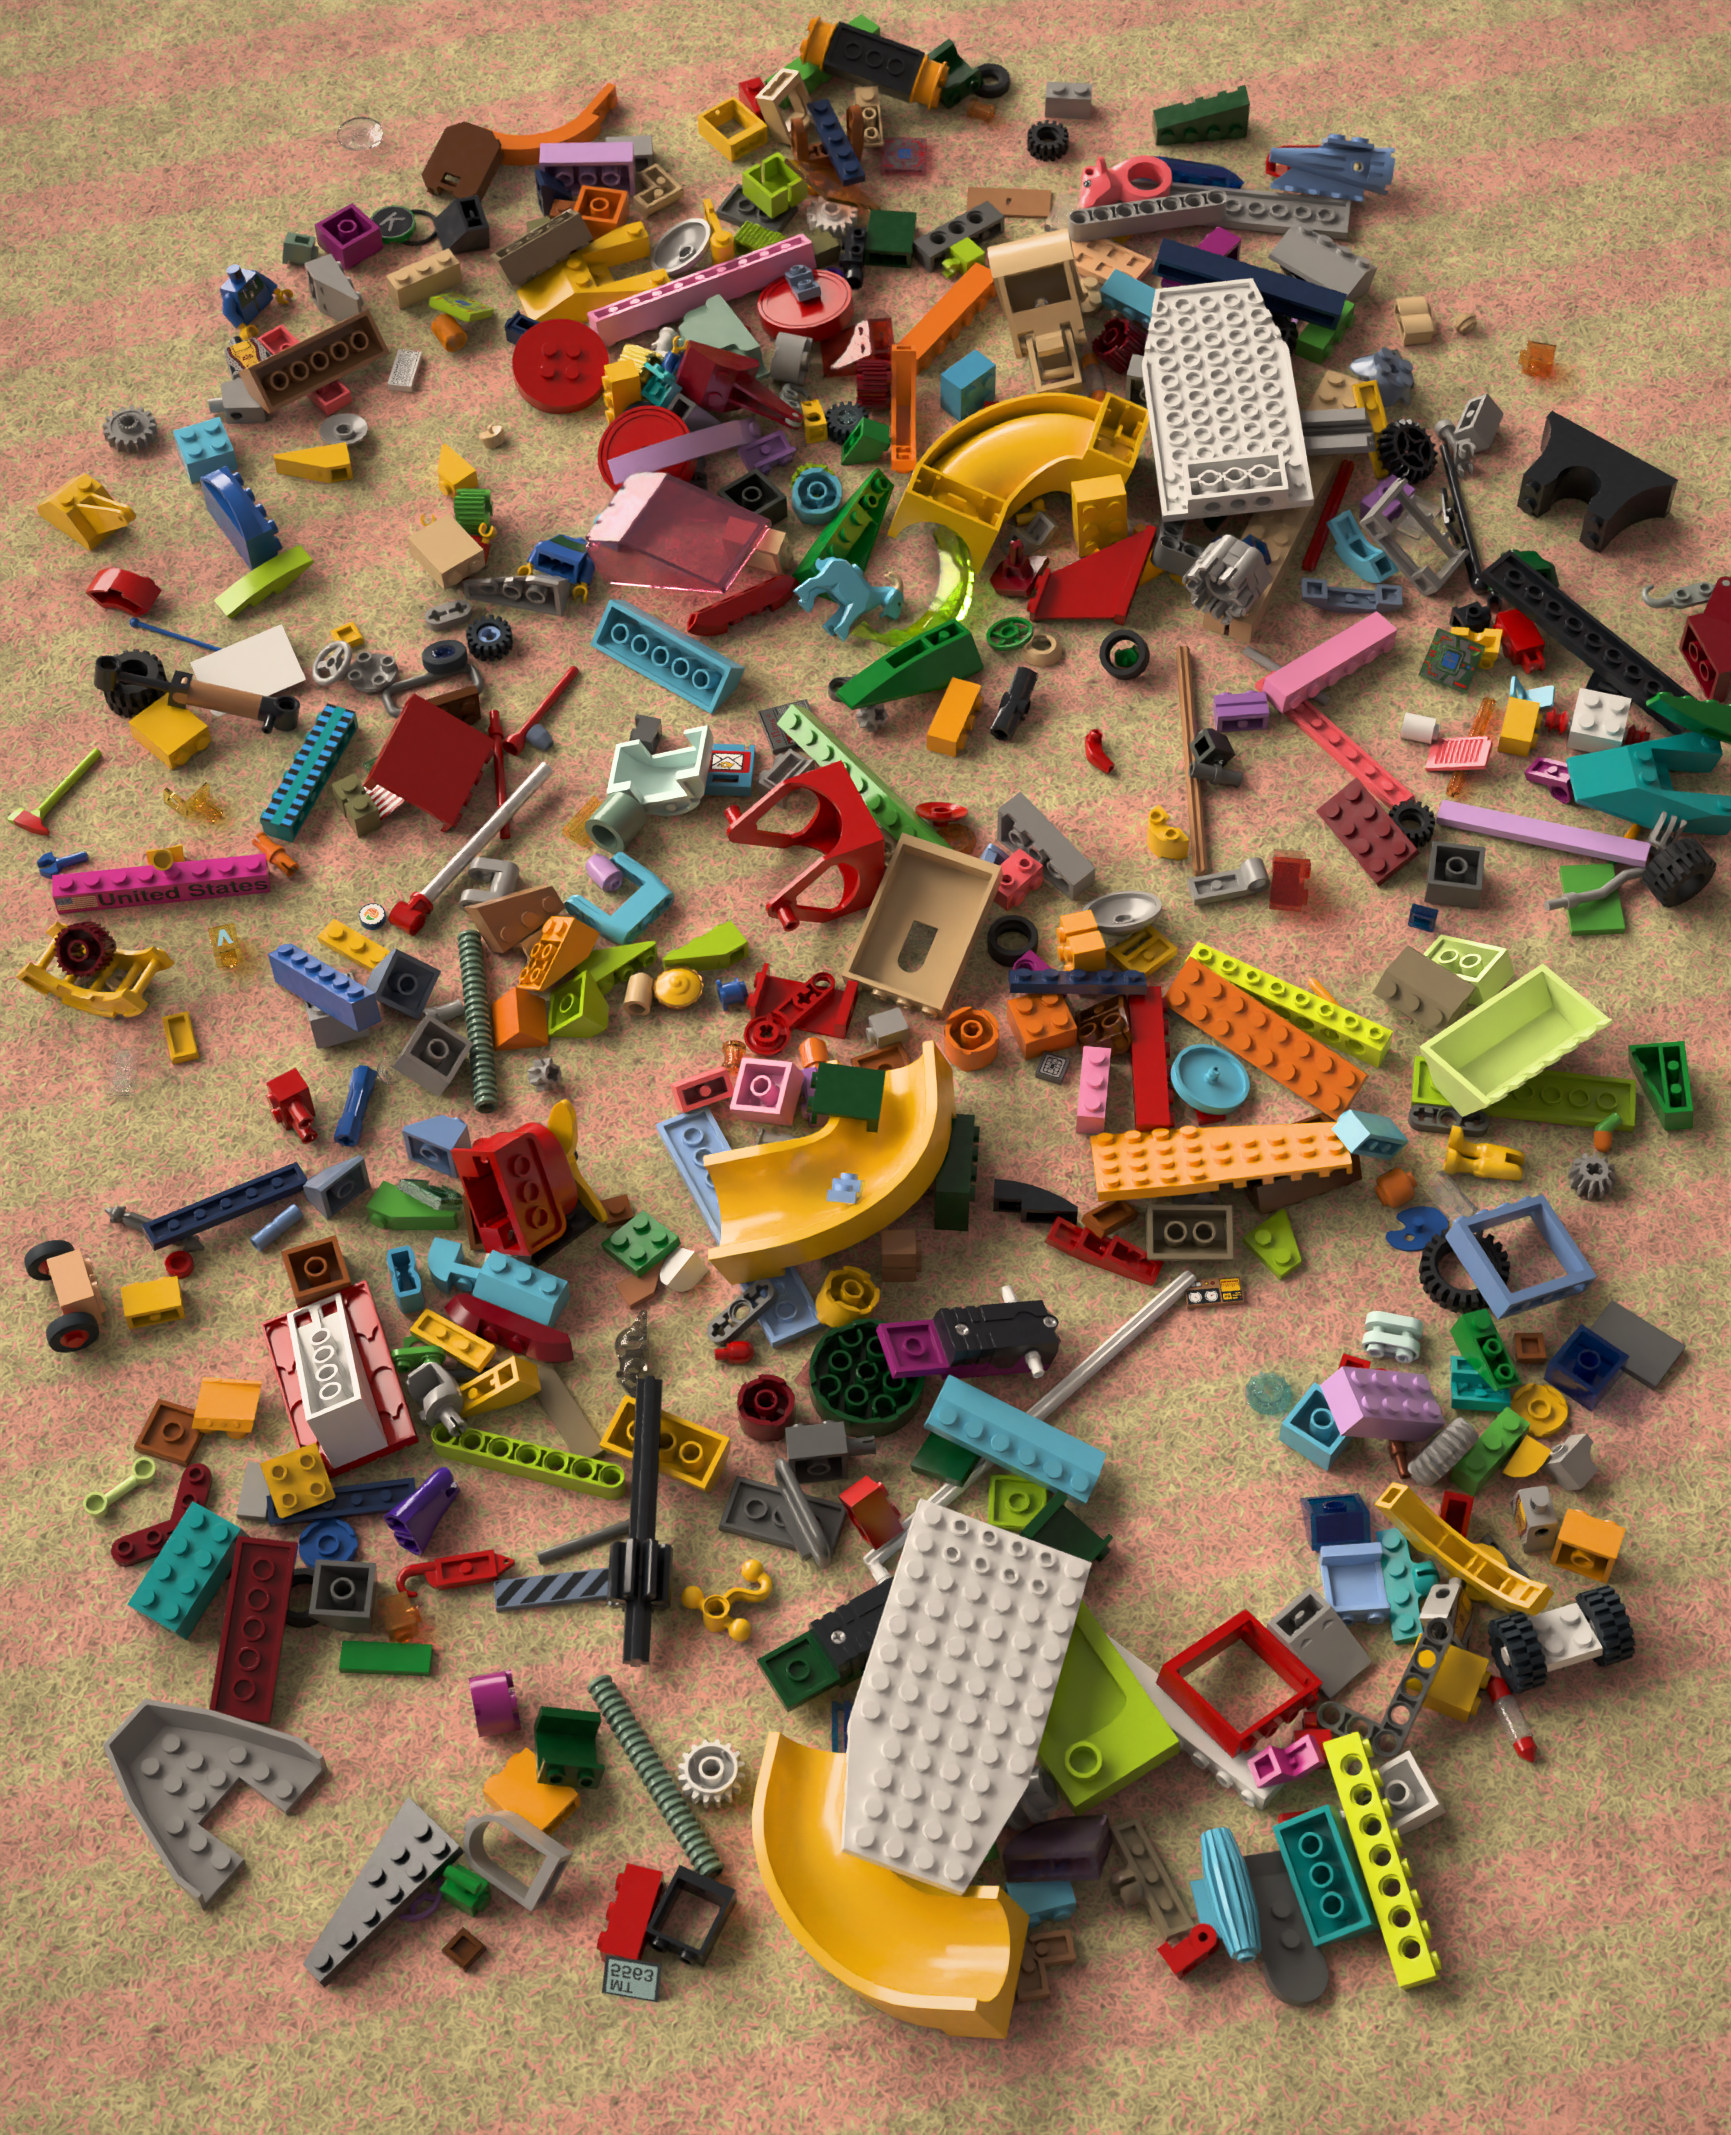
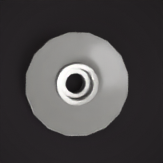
M341 413L325 419L320 425L319 434L321 439L329 445L346 442L348 447L361 442L367 436L368 426L366 421L360 416Z

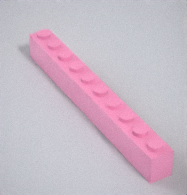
M800 234L587 313L590 327L599 335L605 346L608 347L625 338H634L641 332L655 330L660 325L668 322H677L687 312L706 305L707 299L717 294H720L725 301L733 298H741L755 290H763L772 281L785 275L784 272L790 271V268L793 266L804 265L809 269L817 268L812 242L805 235Z

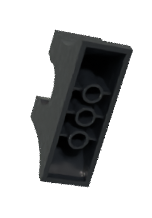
M1554 411L1547 415L1540 446L1542 454L1523 474L1517 507L1524 513L1538 518L1550 511L1554 503L1567 498L1578 499L1587 503L1588 507L1579 542L1583 543L1586 548L1593 549L1599 553L1627 527L1646 519L1665 518L1670 513L1678 479Z

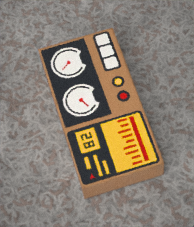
M1240 1276L1196 1280L1185 1290L1187 1309L1243 1305L1244 1296Z

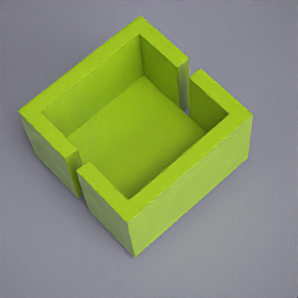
M776 152L762 161V178L760 164H756L742 172V190L749 200L773 219L788 210V205L793 207L808 198V178L783 155Z

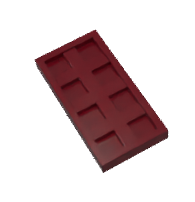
M1357 777L1316 810L1378 886L1385 883L1420 854L1418 849Z

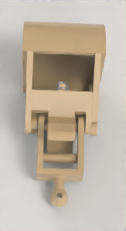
M1068 228L987 247L992 278L1005 319L1008 320L1016 358L1030 357L1037 394H1071L1084 391L1075 344L1088 342L1080 304L1085 302ZM1067 343L1072 365L1069 364L1068 355L1066 352L1065 344ZM1035 351L1038 352V356L1041 358L1043 372L1039 371ZM1072 374L1075 376L1072 379L1042 386L1043 381Z

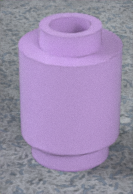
M595 854L588 859L585 864L587 875L604 892L615 891L621 886L623 873L606 856Z

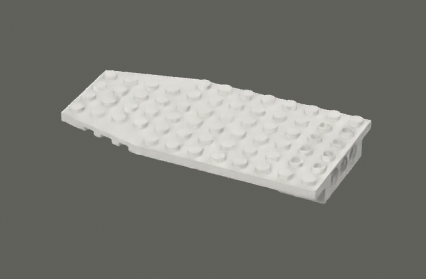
M1253 278L1156 289L1151 322L1148 328V338L1145 345V354L1142 361V374L1163 522L1314 506L1289 348L1286 342H1283L1281 332L1275 326L1269 309H1266L1264 300Z
M924 1499L919 1500L848 1721L847 1769L844 1782L845 1806L842 1819L841 1852L959 1896L965 1892L1028 1786L1092 1564L1091 1562Z

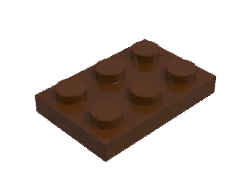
M475 684L426 699L468 725H473L477 720H481L479 693Z

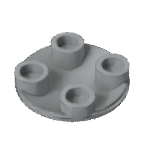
M368 651L358 653L357 659L351 664V670L347 678L351 686L359 691L376 692L387 688L395 681L398 675V667L395 658L391 655L371 654Z

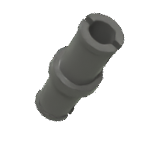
M1192 761L1188 769V776L1190 778L1207 780L1213 785L1220 783L1239 788L1243 779L1241 771L1225 769L1219 764L1212 766Z

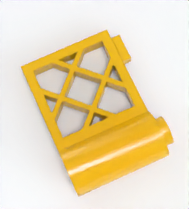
M708 198L703 200L704 220L712 229L710 247L713 267L735 259L733 235L722 230L712 202Z

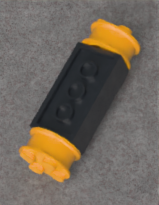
M819 15L816 19L813 17L810 19L807 29L809 31L808 38L803 39L799 50L801 52L800 60H802V65L810 63L820 67L821 72L824 71V73L862 87L878 86L879 93L907 103L910 102V104L914 102L928 106L929 111L932 108L937 109L941 98V87L945 88L949 77V67L946 61L943 64L929 59V55L925 56L923 51L840 21L833 25L822 21Z

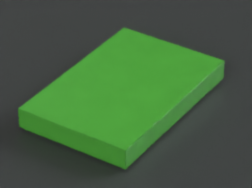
M1613 864L1560 866L1559 868L1563 894L1570 892L1578 894L1600 889L1615 877ZM1618 888L1604 899L1582 903L1576 908L1566 909L1571 936L1624 934L1625 932Z

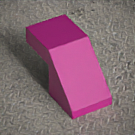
M1309 1734L1285 1749L1270 1745L1247 1760L1256 1785L1260 1789L1302 1779L1326 1764L1315 1736Z

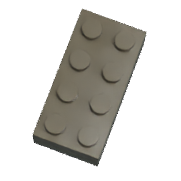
M568 209L491 254L490 258L502 280L511 286L515 285L517 287L527 282V277L533 273L538 275L549 268L547 265L554 261L559 263L569 257L568 253L574 249L577 251L584 249L589 245L588 241L593 239L580 213Z

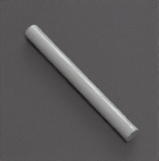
M1247 646L1243 651L1245 656L1270 672H1276L1282 668V666L1250 646ZM1321 691L1315 697H1312L1324 706L1331 699Z

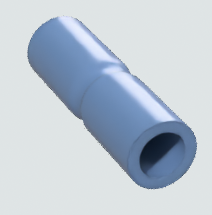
M292 1204L278 1215L272 1223L267 1224L250 1238L251 1244L261 1252L275 1241L281 1233L287 1231L303 1217V1213L295 1204Z

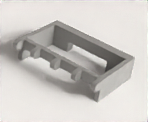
M1398 478L1359 524L1423 596H1427L1442 587L1470 552L1468 549L1463 550L1459 548L1456 550L1447 541L1450 534L1447 531L1441 534L1431 523V520L1434 518L1432 513L1425 516L1415 504L1418 497L1415 494L1409 497L1404 492L1403 488L1408 483V480L1406 478ZM1395 497L1449 558L1437 574L1428 565L1420 569L1390 535L1394 530V526L1382 512Z

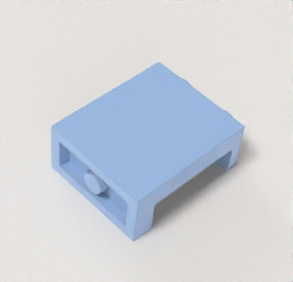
M1381 1542L1321 1546L1318 1559L1324 1597L1346 1626L1362 1621H1367L1368 1624L1374 1625L1389 1619L1391 1605L1387 1602L1380 1561L1382 1556Z

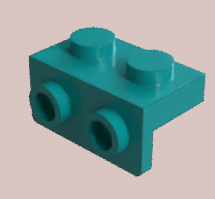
M646 362L644 366L653 375L642 389L641 394L656 406L667 409L676 394L682 389V387L675 383L678 378L656 363L653 367Z

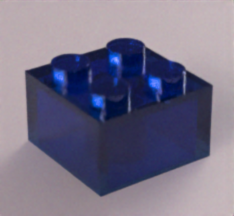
M1580 1324L1549 1361L1543 1380L1592 1412L1622 1376L1630 1356L1583 1324Z

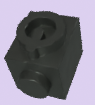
M1213 728L1201 730L1189 744L1198 763L1212 766L1219 764L1223 768L1236 755L1227 736L1216 732Z

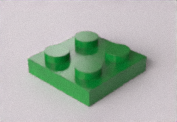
M643 1210L601 1243L602 1249L610 1257L638 1278L681 1245L680 1239L676 1234Z

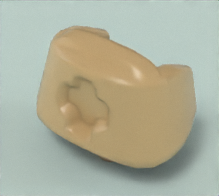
M489 425L487 426L488 430L479 435L480 440L488 449L496 448L505 441L504 428L502 426L492 427Z

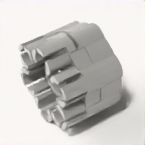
M1224 535L1214 543L1209 544L1182 578V583H1187L1186 589L1193 593L1191 595L1192 606L1197 611L1203 607L1202 613L1207 614L1213 609L1211 614L1216 620H1219L1225 612L1226 615L1221 620V624L1229 625L1235 617L1245 616L1272 581L1262 553L1232 535Z

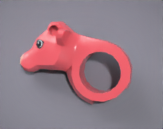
M1147 155L1131 158L1107 169L1104 157H1098L1096 167L1087 166L1082 171L1080 201L1077 210L1113 205L1119 200L1122 203L1168 197L1170 196L1173 183L1171 169L1164 161ZM1139 178H1147L1157 182L1160 186L1154 190L1146 191L1132 186L1130 182Z

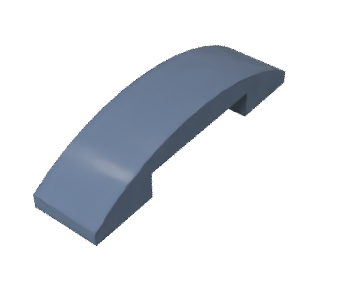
M1301 579L1302 601L1323 610L1337 613H1374L1376 611L1378 613H1386L1401 609L1403 606L1402 586L1377 584L1375 590L1329 587L1325 579Z

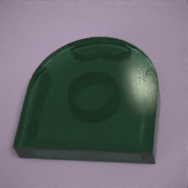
M400 1179L397 1189L438 1211H459L462 1208V1195L445 1185H442L440 1188L429 1185L430 1181L422 1179Z

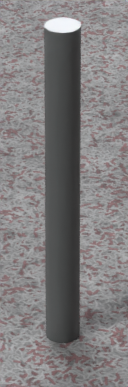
M629 1520L536 1552L539 1564L629 1532Z

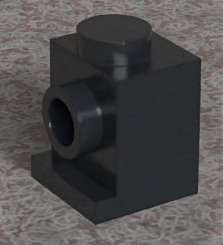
M1477 601L1461 608L1453 607L1449 623L1452 627L1470 628L1474 633H1482L1485 629H1489L1492 614L1487 606L1482 607Z

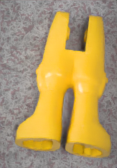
M1452 1125L1443 1165L1444 1174L1452 1175L1460 1172L1472 1173L1480 1178L1510 1181L1521 1180L1523 1169L1520 1166L1525 1163V1153L1513 1148L1490 1143L1476 1144L1469 1142L1464 1138L1463 1129ZM1462 1156L1474 1157L1477 1160H1471Z

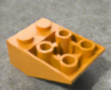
M551 916L543 926V935L539 943L535 944L531 951L532 958L519 975L520 982L517 987L522 990L543 992L589 957L600 932L576 918Z

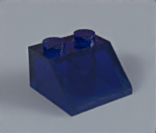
M1359 1493L1300 1498L1307 1542L1312 1551L1320 1553L1321 1546L1371 1543L1370 1511Z

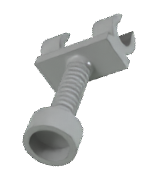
M1450 419L1440 420L1435 425L1434 431L1440 440H1447L1453 449V463L1458 477L1464 479V470L1469 471L1470 475L1473 476L1474 465L1470 462V452L1474 457L1475 445L1471 443L1470 438L1457 439L1454 435L1456 427Z

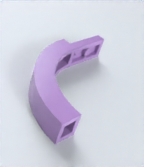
M756 417L734 420L675 437L607 460L614 483L619 484L696 458L749 444L762 438L761 427Z

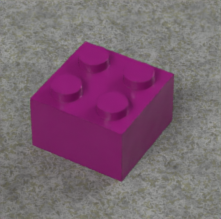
M353 203L315 224L318 246L327 254H331L336 262L339 261L345 270L383 249L380 227Z

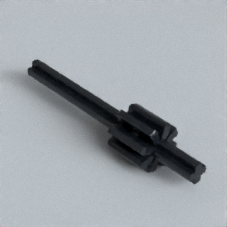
M645 1376V1379L638 1378L636 1382L629 1538H626V1543L620 1541L612 1543L609 1553L607 1605L613 1609L622 1608V1612H625L622 1663L630 1664V1667L649 1665L652 1614H654V1610L665 1611L670 1608L673 1547L667 1543L658 1544L659 1540L655 1539L663 1380L655 1379V1376Z

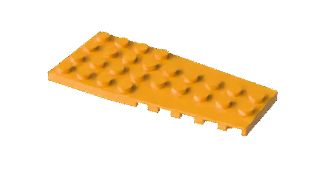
M1337 1122L1207 1128L1184 1126L1180 1129H1170L1169 1131L1165 1128H1157L1152 1132L1131 1130L1126 1133H1100L1090 1136L1098 1202L1218 1191L1219 1184L1233 1182L1234 1188L1247 1187L1246 1180L1262 1179L1263 1185L1273 1184L1274 1177L1285 1175L1290 1176L1291 1181L1302 1180L1301 1175L1309 1172H1314L1321 1178L1328 1177L1329 1173L1334 1169L1346 1168L1347 1174H1351L1352 1160L1349 1150L1332 1130V1127Z

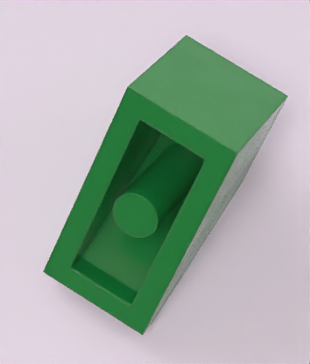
M863 417L841 446V465H854L878 460L884 451H888L891 445V437H889L890 426Z

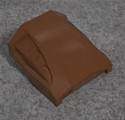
M1118 994L1084 1010L1075 1011L1077 1038L1082 1056L1084 1046L1111 1048L1110 1058L1127 1051L1134 1038L1130 1029L1126 995Z

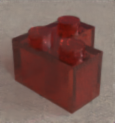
M1273 849L1269 909L1301 912L1302 905H1307L1308 889H1304L1305 879H1310L1311 863L1310 859L1306 858L1305 851Z

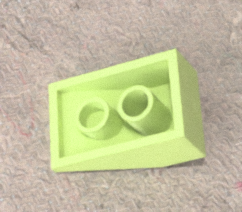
M1440 935L1423 954L1476 986L1477 988L1468 1004L1477 1006L1482 1005L1497 995L1515 974L1507 949Z

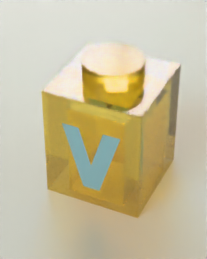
M234 922L208 928L217 968H230L244 962Z

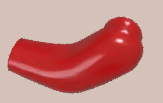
M1092 729L1085 737L1087 761L1108 775L1114 769L1115 764L1102 749V732L1098 729Z

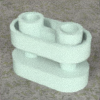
M1381 1311L1370 1312L1366 1316L1365 1329L1368 1332L1363 1335L1362 1349L1371 1357L1380 1358L1387 1356L1395 1358L1401 1363H1410L1419 1358L1421 1345L1417 1340L1422 1338L1424 1324L1413 1317Z

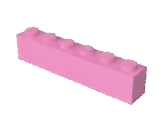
M1376 611L1267 676L1264 680L1262 692H1266L1267 701L1282 714L1291 708L1295 709L1309 697H1315L1322 689L1327 686H1333L1347 674H1353L1357 668L1365 663H1371L1383 652H1389L1395 645L1398 629Z

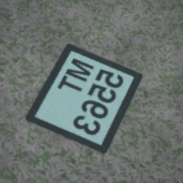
M606 1955L602 1993L658 2003L662 1965Z

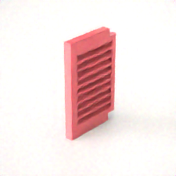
M1489 736L1439 738L1437 743H1432L1425 769L1427 772L1486 769L1493 743L1489 741Z

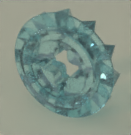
M1261 1371L1255 1377L1251 1376L1246 1385L1245 1397L1248 1404L1255 1411L1268 1415L1277 1414L1286 1409L1291 1401V1385H1288L1284 1376L1280 1377L1274 1371L1271 1373H1263ZM1265 1384L1270 1390H1275L1272 1400L1267 1393H1262L1264 1392Z

